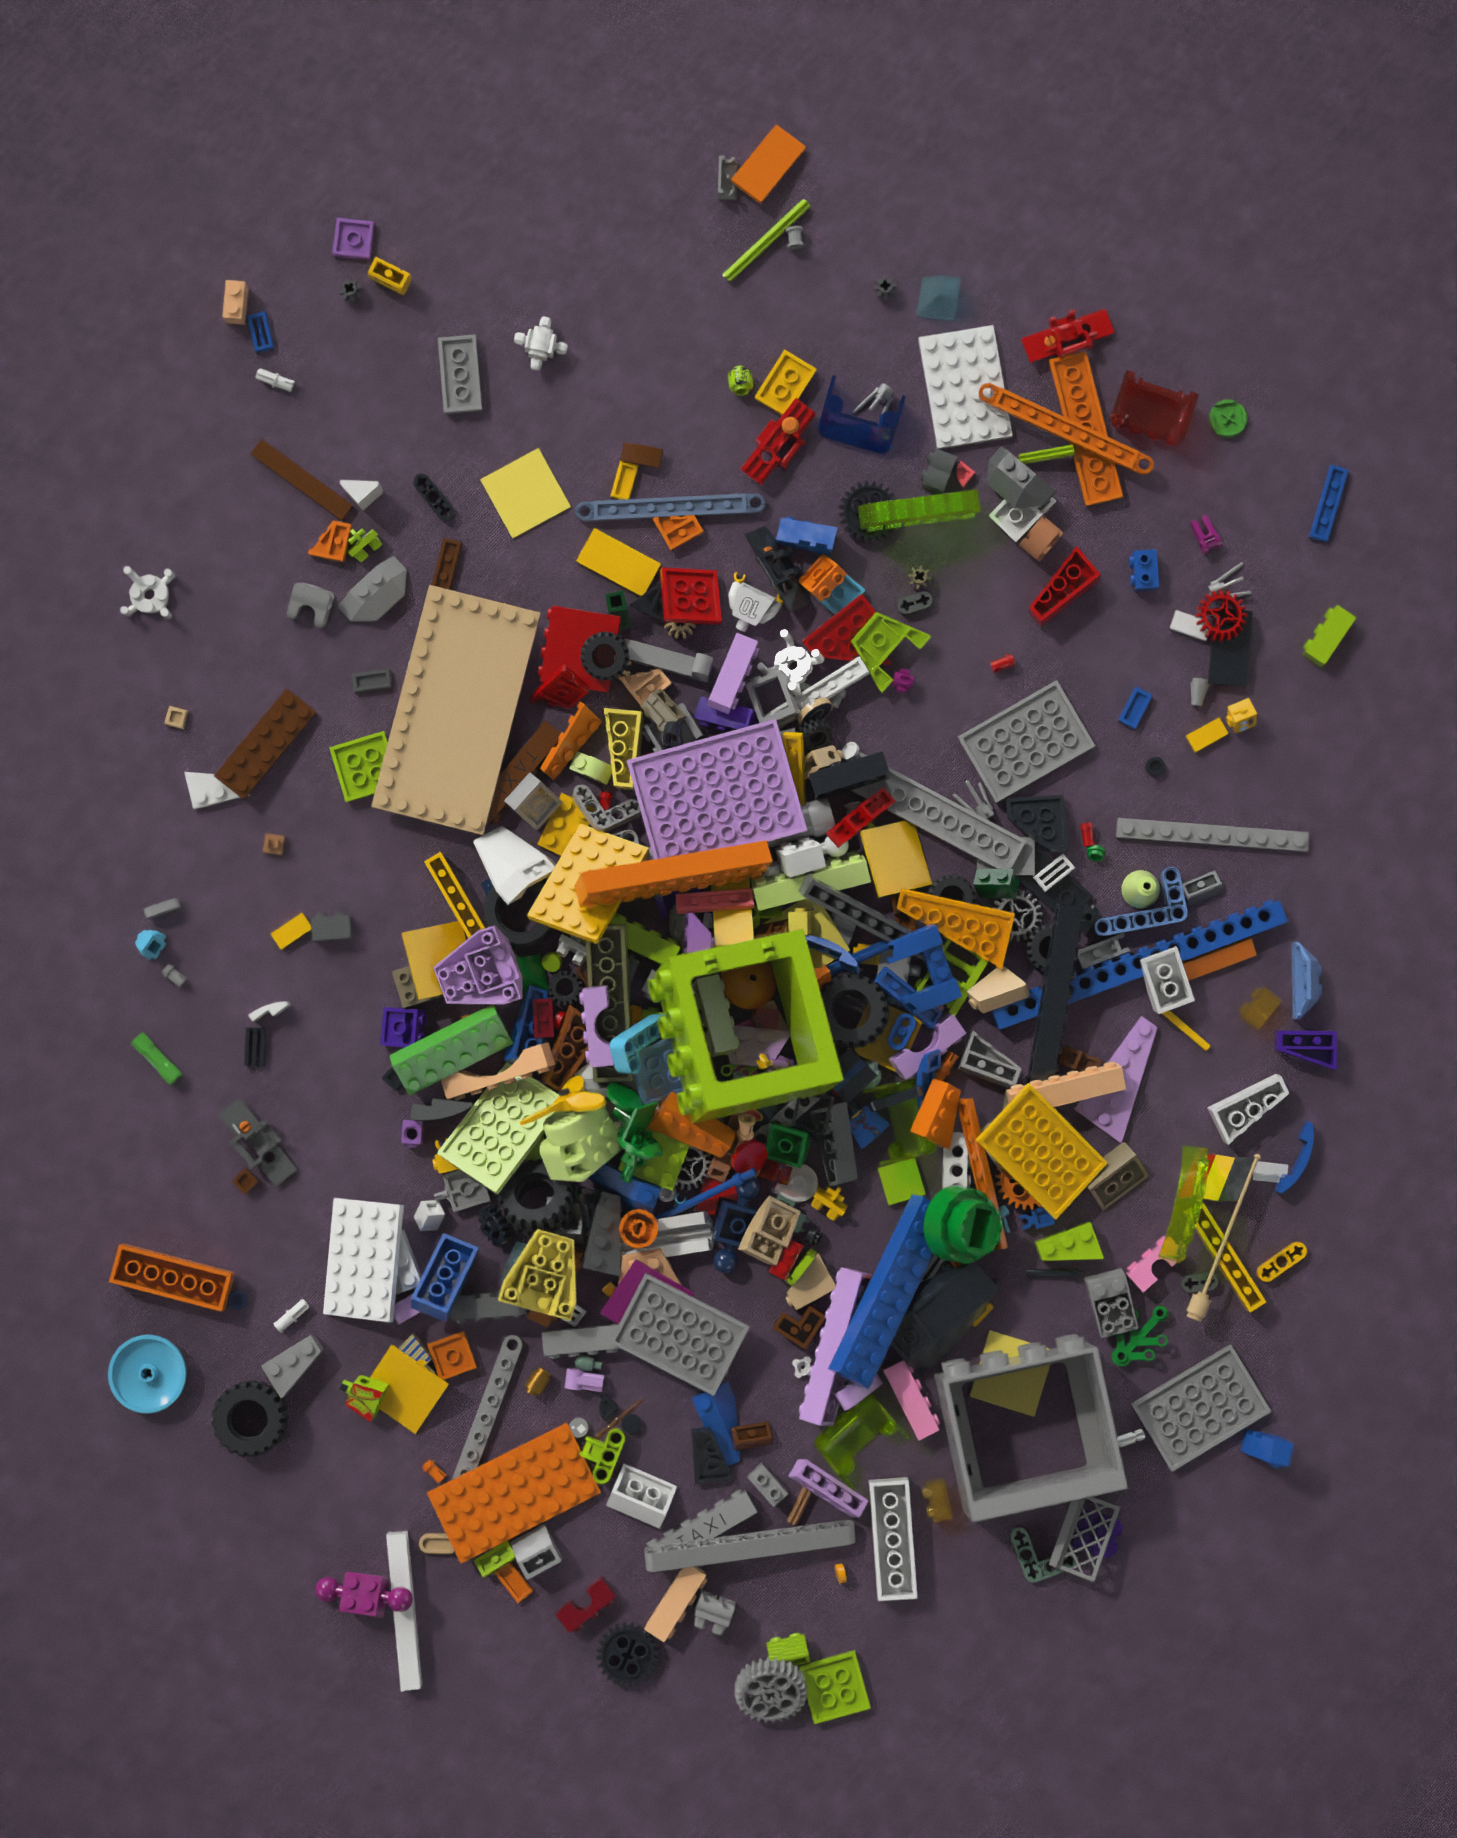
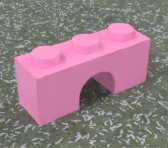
M1162 1236L1156 1242L1157 1246L1153 1250L1150 1248L1141 1255L1142 1259L1138 1263L1135 1261L1127 1268L1128 1272L1126 1275L1141 1292L1146 1291L1158 1280L1151 1270L1152 1264L1156 1260L1163 1259L1169 1266H1174L1186 1255L1185 1251L1171 1236Z

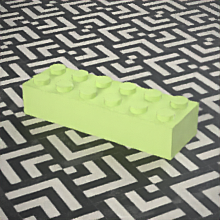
M854 850L848 852L845 856H831L828 860H825L826 867L793 877H788L780 871L771 876H763L756 880L751 879L750 882L758 910L807 899L798 891L807 874L837 890L870 883L867 863L862 852Z

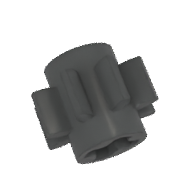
M883 275L881 280H875L878 286L873 287V291L878 292L877 298L881 296L887 301L889 295L894 297L895 293L892 290H895L897 285H892L893 278L887 279ZM882 285H886V288H888V290L884 291Z
M346 278L344 284L340 283L342 290L338 292L339 295H345L343 298L345 302L349 299L355 303L357 297L361 298L359 291L363 289L362 286H357L358 282L356 279L352 282ZM352 288L354 289V292H352V291H350L349 293L347 292L348 289H349V290H351Z

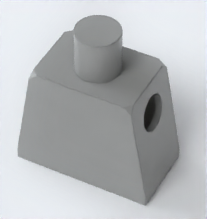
M887 950L880 954L876 977L883 967H888L906 983L908 976H920L921 966L910 964L911 956L888 964L887 957H893V950Z

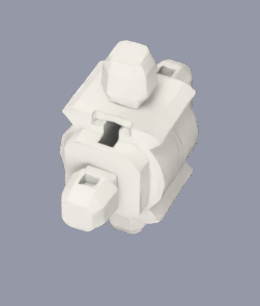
M542 317L539 326H534V330L529 329L527 336H525V333H515L514 342L521 346L525 344V352L528 353V357L533 358L530 364L532 370L539 371L542 361H547L548 357L553 358L554 351L561 355L566 354L568 345L562 342L556 343L557 335L553 334V330L550 329L551 319L548 317Z

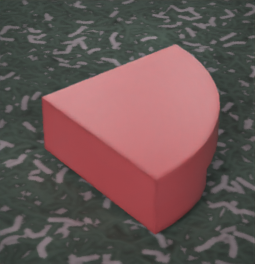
M962 461L958 464L956 476L959 484L964 488L976 472Z

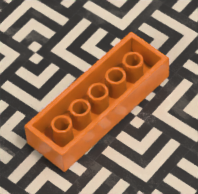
M123 1243L118 1246L109 1282L217 1311L226 1310L235 1272Z

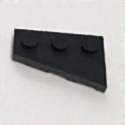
M711 1427L692 1428L695 1484L734 1481Z

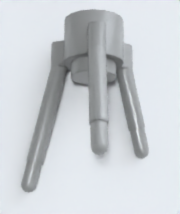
M882 383L879 388L876 387L853 410V413H857L874 396L875 401L869 407L870 411L874 409L878 402L882 404L886 402L875 429L876 434L879 432L889 405L893 401L891 397L894 393L893 389Z
M1239 563L1217 580L1210 582L1211 585L1208 586L1210 596L1212 591H1215L1217 595L1219 590H1223L1226 593L1227 587L1244 580V577H1240L1226 584L1221 582L1242 567L1244 563ZM1251 591L1232 593L1230 597L1234 594H1237V597L1250 595Z
M968 780L965 782L979 805L975 808L976 812L958 795L953 794V797L963 807L985 819L994 814L992 811L993 807L981 782L978 785L985 801L983 803Z

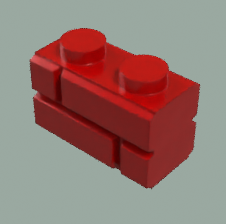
M790 1239L788 1247H783L777 1265H771L768 1272L786 1281L803 1245Z

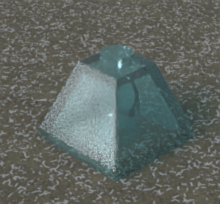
M945 275L923 277L916 315L954 321L961 278Z

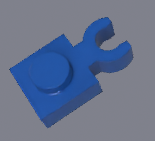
M1042 1207L1031 1210V1216L1026 1214L1019 1216V1219L1026 1218L1028 1221L1026 1225L1021 1226V1229H1028L1032 1224L1035 1225V1229L1055 1224L1054 1219Z

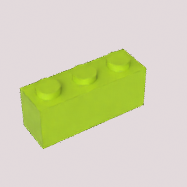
M1336 605L1333 609L1331 607L1324 615L1326 618L1324 623H1319L1313 631L1316 634L1312 640L1308 639L1303 646L1305 651L1302 655L1320 667L1326 664L1357 618L1339 605Z

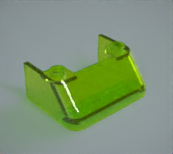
M917 1078L864 1089L863 1094L875 1091V1098L877 1099L916 1086ZM917 1097L888 1107L896 1141L889 1145L888 1153L890 1159L879 1162L880 1166L933 1153L936 1150V1145L910 1132L919 1112Z
M870 1393L835 1419L833 1426H828L816 1437L814 1445L835 1473L854 1490L855 1486L847 1478L855 1468V1462L851 1458L879 1432L888 1437L899 1431L907 1440L910 1439V1436L876 1397Z

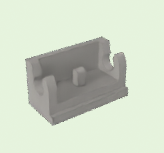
M719 156L718 199L737 200V186L731 183L732 177L738 171V162L735 157L725 159V156Z

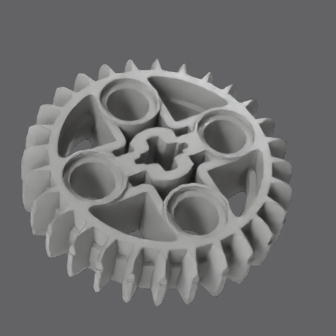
M767 1657V1661H762L760 1658L759 1663L752 1661V1666L746 1664V1670L741 1669L735 1683V1698L740 1710H744L745 1715L750 1714L751 1719L757 1717L758 1722L764 1719L765 1723L767 1720H772L774 1724L777 1719L782 1722L784 1717L789 1720L790 1714L795 1716L796 1711L799 1712L801 1710V1706H804L807 1697V1685L805 1677L802 1676V1671H798L796 1665L792 1667L791 1661L785 1664L784 1659L780 1662L777 1661L776 1657L774 1660H770Z

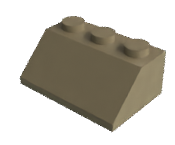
M1125 1142L1115 1147L1103 1157L1108 1163L1085 1187L1103 1211L1149 1177L1137 1155Z

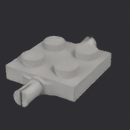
M461 1170L442 1175L445 1191L434 1193V1197L442 1195L435 1198L436 1202L447 1198L451 1203L453 1212L491 1201L488 1188Z

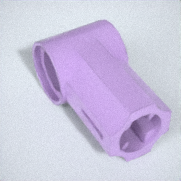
M567 1368L564 1388L602 1392L604 1375Z

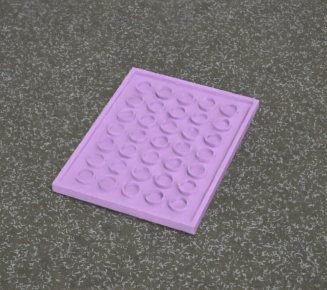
M776 719L627 760L654 859L765 840L769 842L807 831Z

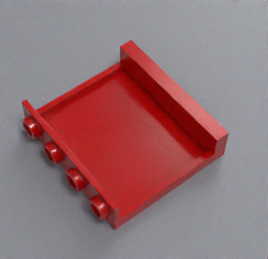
M552 605V609L548 608L547 620H550L549 628L545 627L544 639H547L546 647L542 646L541 658H544L543 666L539 665L538 677H541L540 681L545 682L565 664L589 686V690L608 693L611 680L595 679L586 673L580 660L581 649L585 641L596 633L612 632L618 635L621 616ZM600 645L594 651V660L601 667H610L614 663L616 652L610 645Z

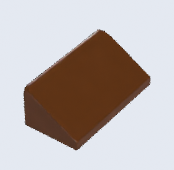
M768 1421L731 1427L734 1451L770 1445L772 1443L773 1436Z

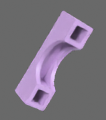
M608 986L582 989L583 993H580V1003L584 1004L585 1012H582V1022L586 1024L587 1031L584 1032V1042L588 1043L589 1051H586L587 1063L590 1062V1067L614 1065L610 1051V1042L604 1040L599 1035L596 1027V1020L600 1011L610 1005Z
M947 1013L938 1020L933 1028L932 1042L926 1049L920 1052H912L902 1048L888 1059L900 1078L906 1080L914 1078L918 1073L917 1071L924 1054L940 1049L941 1055L948 1051L947 1048L949 1046L955 1045L963 1039L962 1036L966 1032L954 1015Z

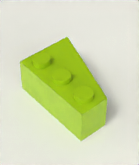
M1085 1222L1034 1241L1042 1261L1104 1259L1091 1222Z

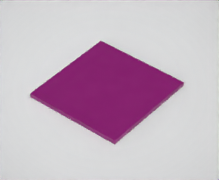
M635 1259L600 1314L619 1324L645 1273L691 1296H694L695 1293Z

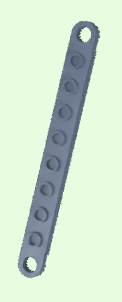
M754 493L584 501L577 504L575 514L583 522L651 519L654 517L663 518L670 516L683 517L685 515L760 513L764 509L765 500L760 494ZM757 498L761 501V505L759 508H753L750 506V501ZM582 507H588L590 513L588 516L583 517L579 514V510Z

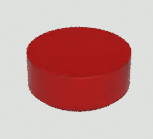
M559 1011L553 1020L554 1029L560 1030L566 1015L565 1012Z

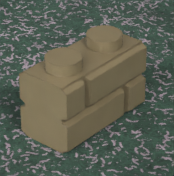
M662 689L653 691L641 705L644 714L657 724V728L661 732L664 731V726L667 722L675 721L680 724L687 717Z

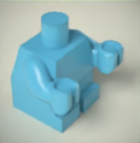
M143 930L142 933L137 935L138 939L135 941L140 954L148 960H151L152 957L156 959L160 954V950H163L167 944L164 942L166 935L155 930Z

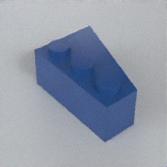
M787 516L786 518H781L776 544L791 546L792 548L817 554H825L831 557L838 527L815 524L810 521H797L796 518Z
M1245 1429L1240 1452L1264 1460V1462H1267L1272 1467L1283 1469V1466L1289 1467L1294 1443L1281 1436Z

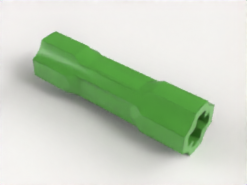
M144 1032L131 1042V1045L151 1063L169 1085L175 1083L183 1075L159 1051Z

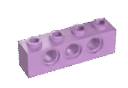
M806 1459L797 1460L788 1476L849 1517L859 1518L869 1501Z

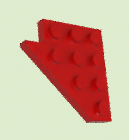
M860 594L801 642L811 654L813 650L817 649L824 658L853 661L859 655L851 640L876 611L863 594ZM888 658L882 662L883 665L892 664Z

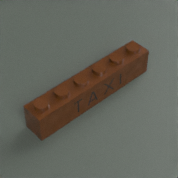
M546 720L499 775L487 820L490 825L493 822L497 823L502 818L503 814L501 813L505 808H510L504 800L529 773L535 777L539 773L538 768L545 761L552 747L558 745V737L561 733Z

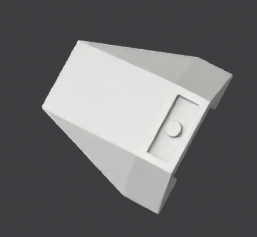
M503 826L475 839L473 842L496 892L508 905L522 898L528 887L545 878L548 880L556 866V863L551 858Z

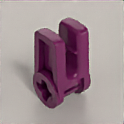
M1207 514L1201 518L1203 529H1205L1207 535L1203 534L1200 524L1196 520L1190 522V527L1204 555L1216 547H1222L1221 539Z

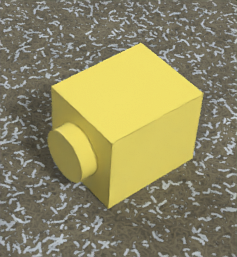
M794 907V911L788 912V932L803 929L805 935L812 934L811 911H806V907Z

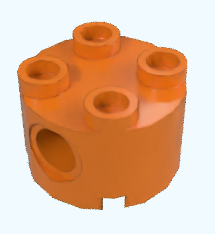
M640 1208L625 1214L619 1227L623 1241L630 1247L638 1249L653 1243L659 1230L658 1220L648 1210Z

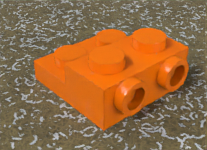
M822 554L802 575L798 582L816 599L822 602L830 596L831 591L837 585L844 581L847 573L825 554Z

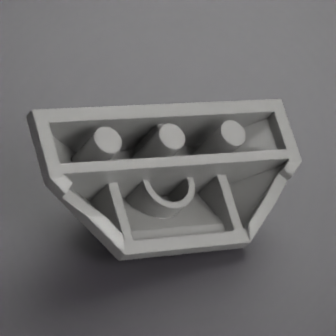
M394 556L380 563L347 593L338 608L350 621H378L405 596L406 568Z

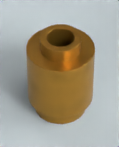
M538 1366L526 1381L524 1386L527 1389L525 1391L533 1396L541 1395L550 1381L551 1374Z

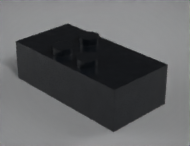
M881 751L861 758L859 755L854 756L845 763H841V761L830 764L829 768L809 773V779L817 800L890 779V773L884 753Z

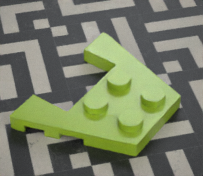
M876 612L851 642L868 669L878 690L883 693L893 679L879 667L904 637L918 649H921L932 636Z

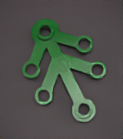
M1164 1306L1154 1308L1152 1318L1139 1332L1138 1329L1130 1331L1131 1341L1126 1346L1124 1342L1125 1332L1116 1334L1117 1348L1112 1353V1360L1117 1366H1126L1131 1360H1154L1155 1353L1153 1350L1147 1349L1144 1352H1132L1136 1346L1158 1345L1165 1347L1168 1344V1339L1165 1335L1144 1338L1158 1322H1164L1168 1319L1169 1313ZM1134 1309V1312H1136V1314H1137V1315H1136V1320H1137L1138 1317H1139V1313H1138V1311H1137L1136 1309ZM1163 1310L1164 1315L1162 1317H1158L1157 1311ZM1163 1337L1166 1339L1164 1344H1159V1338ZM1147 1352H1151L1153 1354L1151 1359H1147L1145 1357V1354ZM1120 1353L1125 1354V1358L1123 1360L1118 1359V1355Z

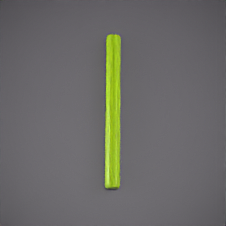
M802 199L723 273L724 278L731 282L786 231V228L790 227L810 208V204Z

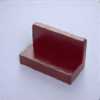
M552 998L533 999L534 1038H554Z

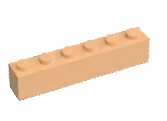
M1107 1062L1104 1066L1098 1068L1096 1066L1087 1067L1086 1071L1082 1072L1071 1071L1061 1077L1058 1075L1051 1076L1045 1081L1034 1080L1030 1082L1053 1107L1126 1089L1123 1069L1115 1062ZM1014 1085L1011 1089L1006 1090L1008 1104L1026 1085Z

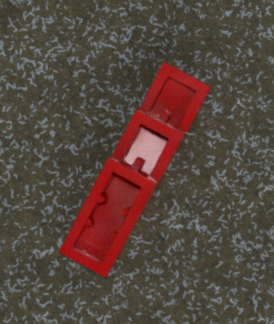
M883 787L828 830L826 835L839 848L896 801Z

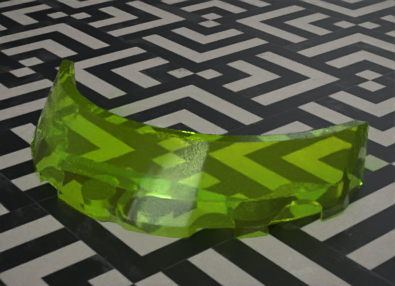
M1182 1145V1163L1176 1199L1170 1223L1159 1251V1258L1181 1263L1186 1257L1187 1247L1192 1242L1194 1228L1199 1219L1206 1188V1172L1209 1166V1160L1206 1158L1209 1150L1205 1147Z

